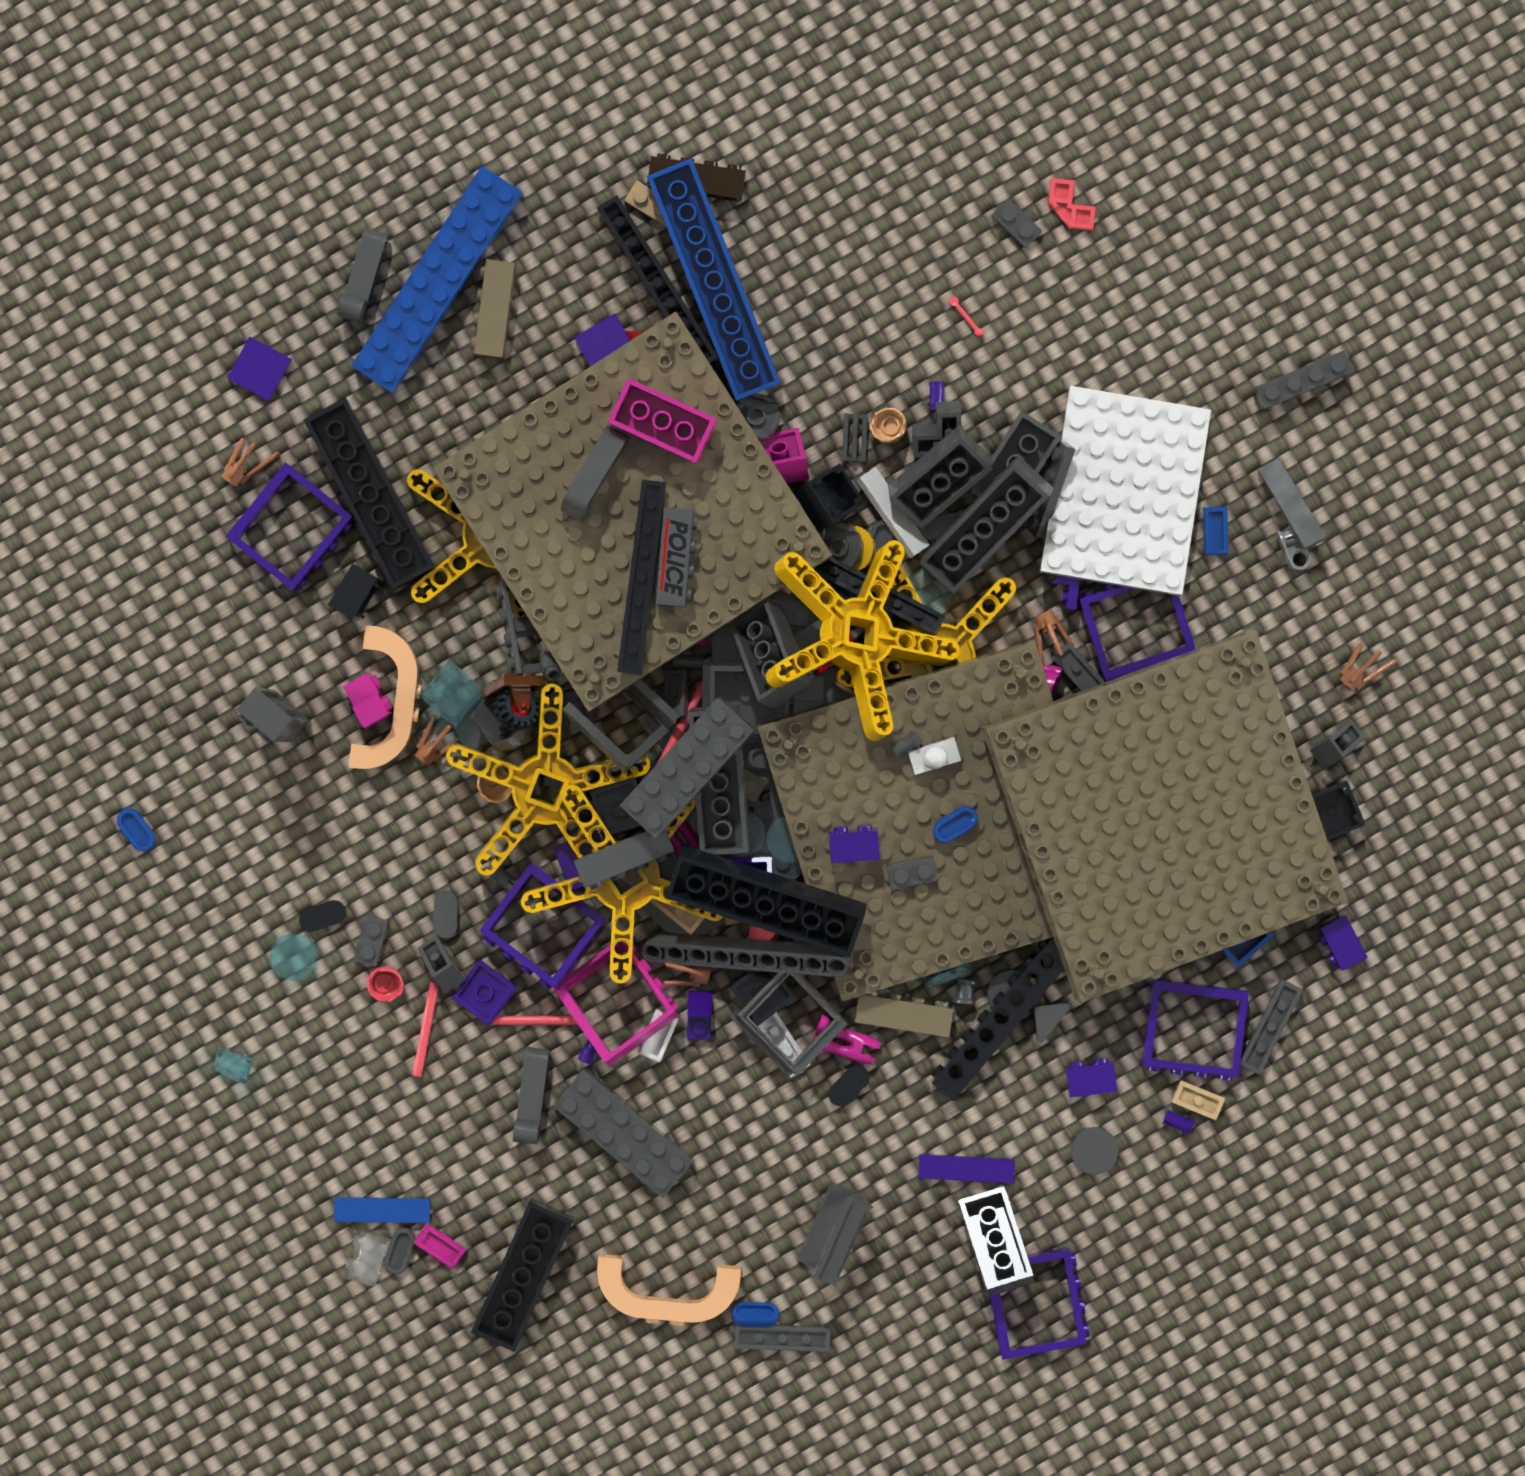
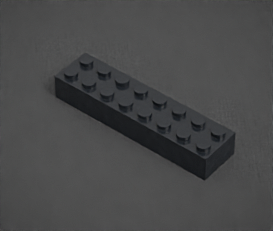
M345 397L303 419L391 588L397 590L435 569L436 565L349 400Z
M683 844L665 897L851 957L867 903Z

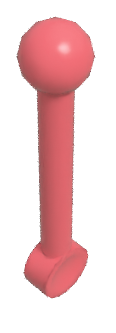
M951 297L949 304L956 307L975 331V336L978 338L982 337L984 331L975 325L958 304V298Z

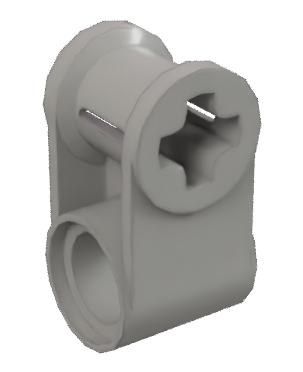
M1292 529L1284 532L1276 531L1277 540L1288 568L1294 572H1301L1306 569L1311 562L1308 549H1303ZM1299 554L1303 556V566L1299 567L1293 563L1294 555Z

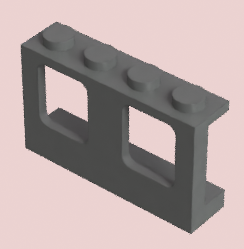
M502 579L498 583L499 586L496 587V596L498 601H502L503 610H500V619L502 624H506L507 633L504 634V642L506 648L510 647L511 657H508L509 670L514 671L515 676L531 672L535 674L542 673L541 663L521 665L516 638L539 634L528 617L512 618L508 591L511 590L504 579Z

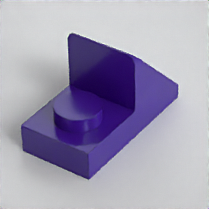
M1057 576L1049 584L1067 586V590L1062 591L1061 604H1065V610H1076L1080 579Z
M688 991L687 1039L711 1040V991Z

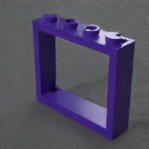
M285 462L225 537L288 588L296 591L297 589L301 590L308 583L309 579L307 576L312 570L316 572L322 566L324 555L335 550L339 544L337 539L342 533L346 535L350 531V528L354 525L352 521L355 517ZM291 476L342 517L292 580L240 539Z
M1110 584L1104 586L1106 591L1096 593V590L1082 593L1083 598L1078 600L1104 681L1127 675L1196 649L1180 598L1176 595H1170L1185 646L1109 669L1089 604L1134 590L1135 588Z
M531 862L479 931L485 935L483 940L492 947L496 944L503 949L501 954L511 961L517 959L521 962L520 968L531 976L534 972L540 977L538 982L549 990L551 987L559 990L610 921L582 900L571 902L570 904L588 916L594 923L555 975L551 977L492 932L533 876L545 885L557 883L555 879ZM552 889L562 897V892L559 889Z
M1152 979L1141 1064L1147 1066L1148 1071L1161 1072V1068L1171 1069L1170 1073L1185 1075V1071L1194 1072V1076L1208 1078L1209 1074L1218 1075V1079L1232 1081V1077H1239L1249 992L1239 989ZM1160 991L1239 1000L1231 1068L1152 1059Z
M1068 1247L1027 1254L1030 1264L1058 1259L1064 1260L1077 1337L1010 1349L1000 1294L990 1296L1002 1360L1087 1344L1086 1337H1090L1088 1323H1083L1082 1314L1086 1313L1083 1299L1079 1300L1077 1292L1081 1290L1079 1276H1074L1073 1267L1077 1266L1075 1253H1070Z

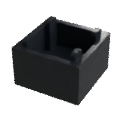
M840 463L806 482L793 492L818 533L866 504Z
M352 564L328 605L352 620L364 619L365 616L362 613L377 588H383L380 585L382 580L359 566Z
M638 777L590 791L595 811L611 835L641 826L620 806L639 785ZM602 830L603 837H606L605 832Z
M1343 780L1311 793L1327 841L1366 825L1348 781Z
M751 970L728 987L725 992L739 1011H741L777 972ZM783 981L749 1018L759 1026L796 997Z

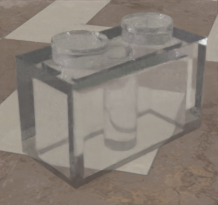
M362 1230L360 1235H355L352 1249H356L353 1258L349 1257L345 1269L346 1272H349L347 1279L375 1287L378 1283L390 1237Z

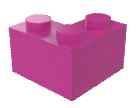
M366 673L343 686L353 704L352 709L363 728L369 729L393 715L391 709L394 706L389 697L383 696L379 689L382 688V685L376 675L371 676L370 673Z

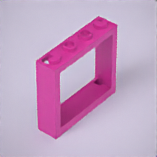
M621 941L615 945L614 949L618 954H621L624 951L626 953L629 947L627 943ZM634 943L632 963L667 1012L614 1051H610L569 992L610 962L611 944L573 971L558 990L553 988L604 1063L608 1066L615 1064L679 1017V1014L676 1012L678 1005L671 996L667 998L662 992L665 989L664 985L658 977L653 979L649 971L652 968L644 958L640 960L636 955V952L639 950Z

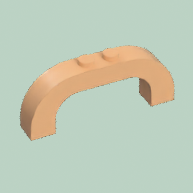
M365 625L363 649L381 651L388 654L397 666L398 680L393 722L389 735L382 742L375 745L351 744L349 768L357 769L381 767L396 759L404 751L411 739L414 722L418 723L420 709L416 708V701L421 699L422 685L419 684V665L410 645L391 630Z
M599 1254L598 1281L606 1299L620 1312L632 1317L644 1318L647 1323H660V1320L670 1321L669 1324L681 1326L684 1325V1322L695 1323L712 1319L721 1314L732 1303L740 1284L741 1266L718 1264L714 1288L701 1299L687 1300L642 1296L629 1290L623 1281V1256Z

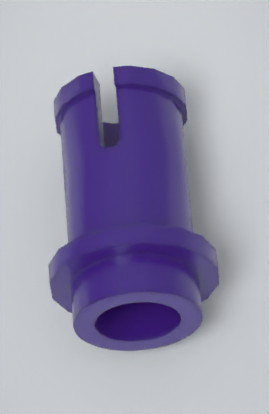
M943 381L929 382L930 395L929 403H927L929 411L936 412V402H944L945 382Z
M589 1039L586 1041L582 1051L578 1052V1059L591 1065L592 1061L595 1062L594 1057L597 1051Z
M1167 1110L1162 1124L1178 1129L1184 1135V1133L1190 1134L1194 1121L1191 1120L1190 1116L1186 1118Z

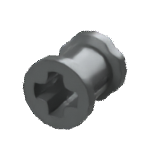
M956 978L958 990L957 998H954V1002L975 1005L973 996L974 988L978 981Z

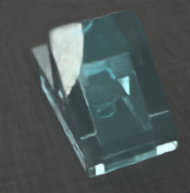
M219 1046L212 1069L237 1082L246 1083L254 1058Z

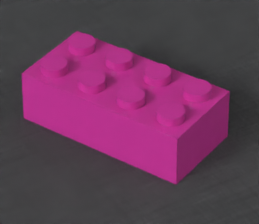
M629 378L608 420L610 425L697 465L718 422L716 418Z

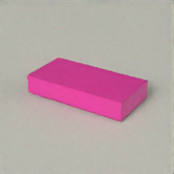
M426 1223L414 1240L416 1246L451 1269H454L466 1252L465 1247L429 1223Z

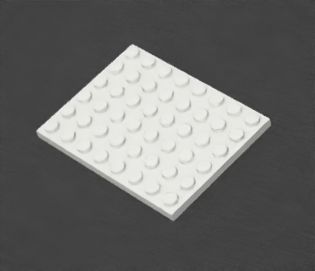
M1070 386L1061 441L1068 443L1076 450L1053 516L1048 521L1040 573L1182 596L1211 410Z

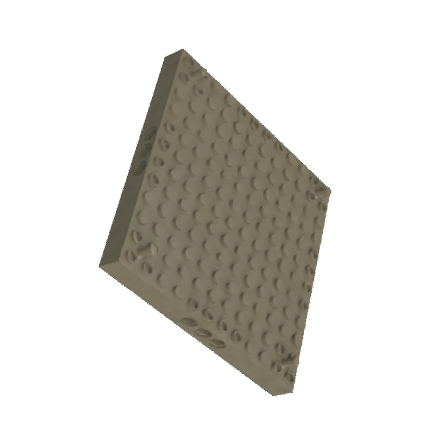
M677 312L663 319L433 468L588 712H592L729 624L765 598H769L785 588L786 585L775 574L774 565L787 553L795 552L799 554L813 569L833 557ZM628 378L718 420L698 465L608 423ZM607 425H610L629 436V440L594 497L591 508L581 523L560 511L562 500ZM643 479L666 482L664 507L693 509L694 515L698 516L697 530L692 531V539L696 540L695 554H690V564H694L693 578H688V588H692L691 603L686 602V608L656 605L663 524L662 515L642 675L617 672Z
M1256 630L1241 632L981 728L1074 999L1080 1003L1348 903Z
M1031 640L884 685L893 720V730L879 741H871L865 736L855 695L757 724L805 883L867 903L865 916L852 951L853 960L844 976L834 977L842 1001L1053 937L981 730L982 727L1053 702L1035 641ZM871 701V705L876 708L875 703ZM909 731L912 733L914 731L918 732L923 741V744L919 745L920 747L954 737L961 761L915 775L908 752L897 757L891 747V743L909 735ZM961 806H970L977 812L978 822L973 829L949 843L939 842L935 838L933 826L937 820ZM866 824L872 825V828H877L880 860L831 863L828 831H834L833 828L838 826H848V830L858 829V825ZM934 856L938 881L891 890L886 865Z

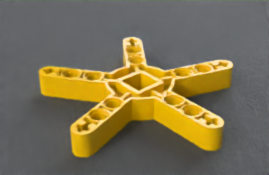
M420 469L411 471L407 477L408 486L464 524L462 530L464 546L415 583L411 589L412 598L418 603L425 604L437 597L479 563L488 568H497L462 513L455 514L452 511L454 501L444 485ZM423 475L422 480L430 485L426 494L423 493L426 488L422 485L414 486L415 481L413 478L415 476L420 477ZM434 489H444L445 495L442 500L436 501L433 499L432 492ZM458 557L466 559V567L462 570H457L454 567V561ZM441 571L445 572L448 576L447 582L443 585H439L435 581L436 574ZM430 579L432 585L435 586L437 590L434 592L433 588H430L426 592V598H418V588H427L430 584H428L426 581ZM508 591L516 618H521L519 612H524V610L516 605V598L512 591Z
M891 540L877 550L858 598L844 600L799 554L789 552L775 563V574L822 621L820 641L775 664L767 671L766 680L773 688H780L832 661L838 667L850 671L864 734L871 741H879L893 730V720L879 662L886 656H892L936 666H945L959 656L960 648L952 639L893 627L883 606L905 554L904 547L899 541ZM803 580H805L808 583L809 587H807L803 583ZM871 591L875 593L876 598L872 595ZM820 597L825 600L826 604L822 603ZM850 625L865 628L864 645L849 642ZM899 640L903 643L904 647L899 644ZM921 645L924 646L926 652L922 650ZM816 650L820 652L822 658L817 655ZM797 660L801 662L803 668L798 666ZM786 669L787 674L781 676L779 673ZM865 677L870 681V685L866 682ZM871 701L875 703L876 708L871 705Z
M900 566L897 572L899 576L896 578V581L899 585L902 582L905 585L900 586L896 591H907L912 599L922 603L905 571ZM1004 577L994 583L956 626L950 624L941 625L935 636L952 639L960 648L959 656L954 659L955 663L976 658L975 649L971 641L1014 595L1016 585L1013 580ZM894 580V582H893L891 588L896 587L897 584H896L895 580ZM1006 584L1008 586V593L1005 592L997 599L995 595L1001 590L1000 586ZM984 601L992 602L994 606L993 612H985L982 608V603ZM968 618H973L977 621L978 628L976 630L968 629L966 626ZM907 625L910 631L921 633ZM921 645L922 650L926 652L924 646ZM897 657L884 658L879 662L884 682L906 677L911 678L933 671L930 664ZM888 663H897L899 665V673L896 675L890 674L887 669ZM841 668L836 673L835 681L849 689L854 688L852 679L849 681V684H847L846 680H841L844 672L851 675L850 671ZM865 677L866 682L870 685V681Z
M548 682L540 690L537 755L526 759L520 766L461 744H452L446 750V759L453 767L511 788L512 798L516 805L515 810L475 859L477 871L482 875L488 876L493 874L534 823L543 825L557 824L578 858L585 856L579 852V847L583 843L590 842L579 827L578 832L574 835L566 832L567 825L570 823L577 824V822L562 801V790L567 785L575 784L582 791H587L642 776L650 769V761L645 755L640 759L645 761L641 765L642 769L638 770L636 766H633L629 769L630 773L626 772L623 774L621 772L618 776H612L609 773L610 767L615 764L611 759L574 769L567 760L560 757L563 692L556 683ZM551 687L554 688L555 692H558V695L553 696V704H558L557 708L553 706L544 707V703L549 704V697L545 695V692H549ZM548 711H553L557 715L556 721L552 724L544 722V715ZM547 735L554 736L556 740L555 744L550 748L543 746L542 743L543 738ZM459 749L461 755L467 758L468 753H471L468 766L464 765L466 761L461 758L453 761V756L450 755L451 752H456ZM476 758L485 759L486 766L482 770L473 768L472 764ZM499 766L508 768V775L505 778L496 777L495 770ZM591 770L599 773L598 780L593 783L588 782L586 779L587 773ZM539 773L562 782L554 804L531 797ZM569 789L567 790L568 796L566 799L574 801L576 806L571 808L575 811L579 805V801L576 798L579 793L577 790L573 792ZM515 820L523 823V828L519 832L510 830V824ZM499 839H504L508 842L507 848L503 851L495 849V843ZM489 849H491L495 855L499 856V858L496 859L495 856H493V858L490 860L492 866L490 868L486 866L483 869L481 868V860L484 859L487 861L490 858L491 853L488 851Z
M575 784L567 785L561 793L562 801L594 850L597 851L619 842L614 840L581 788ZM569 789L573 792L578 791L579 794H577L576 798L579 803L582 800L586 802V804L579 806L575 811L571 808L576 806L574 801L566 799L568 796L567 790ZM696 798L692 800L690 806H687L682 811L685 813L677 817L676 824L666 829L669 839L694 809ZM582 809H588L592 812V819L590 821L582 822L579 819L578 814ZM601 829L605 832L606 837L602 842H595L591 836L594 830ZM656 859L648 862L649 867L638 871L642 880L622 893L613 880L608 878L603 880V886L594 890L587 887L583 894L576 895L572 892L571 888L576 882L582 883L579 876L528 890L521 899L523 909L529 913L539 912L596 896L604 905L611 908L612 927L609 971L611 979L620 984L627 982L631 977L634 910L645 906L652 898L711 921H719L723 918V916L717 914L712 916L711 912L705 910L700 912L701 909L691 908L686 904L665 898L663 891L670 885V880L660 877V870ZM556 888L562 892V898L559 901H552L549 898L548 893L551 889ZM545 891L546 905H543V900L537 901L536 907L533 908L530 904L525 903L529 895H533V898H540V892ZM624 917L629 920L630 924L627 929L619 930L616 927V921L619 918ZM623 941L627 943L629 948L626 953L618 954L614 948L618 942ZM614 957L617 959L628 958V962L623 961V969L627 973H624L622 978H618L617 973H613L614 970H618L619 964L618 960L613 961Z

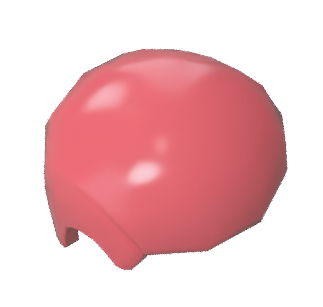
M382 966L376 968L368 976L367 989L369 994L377 1001L391 1002L402 994L404 982L401 974L395 968Z

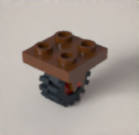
M533 672L525 673L521 676H515L514 673H504L500 675L499 679L490 681L489 685L482 688L481 696L482 699L496 700L493 703V707L497 709L493 712L494 715H499L496 718L498 722L503 721L501 725L503 728L509 726V731L514 729L515 731H520L533 724L536 718L539 717L540 713L536 711L540 710V705L535 704L539 700L538 698L533 699L532 696L535 694V691L546 686V678L544 676H536Z

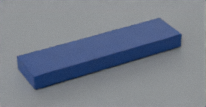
M335 1197L334 1222L430 1223V1198Z

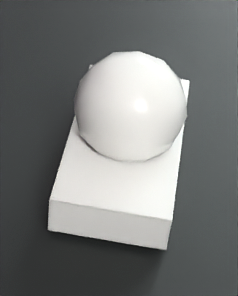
M954 737L908 751L915 775L961 761Z
M655 1009L650 1024L665 1012ZM676 1018L643 1042L637 1053L661 1062L679 1018Z

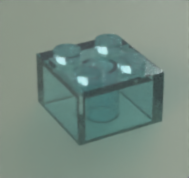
M451 660L419 694V697L457 729L483 700L481 696L482 687Z

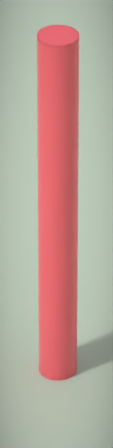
M699 681L688 703V712L691 708H697L703 696V681ZM688 713L687 718H680L659 761L682 737L689 723Z
M430 981L412 1074L422 1077L439 985L433 981Z
M497 1016L492 1025H578L573 1016Z

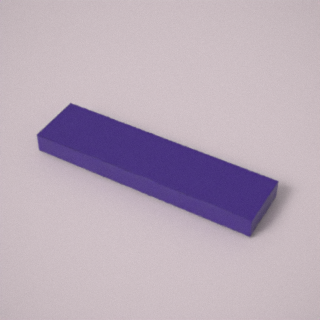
M919 1154L918 1178L1014 1183L1015 1159Z

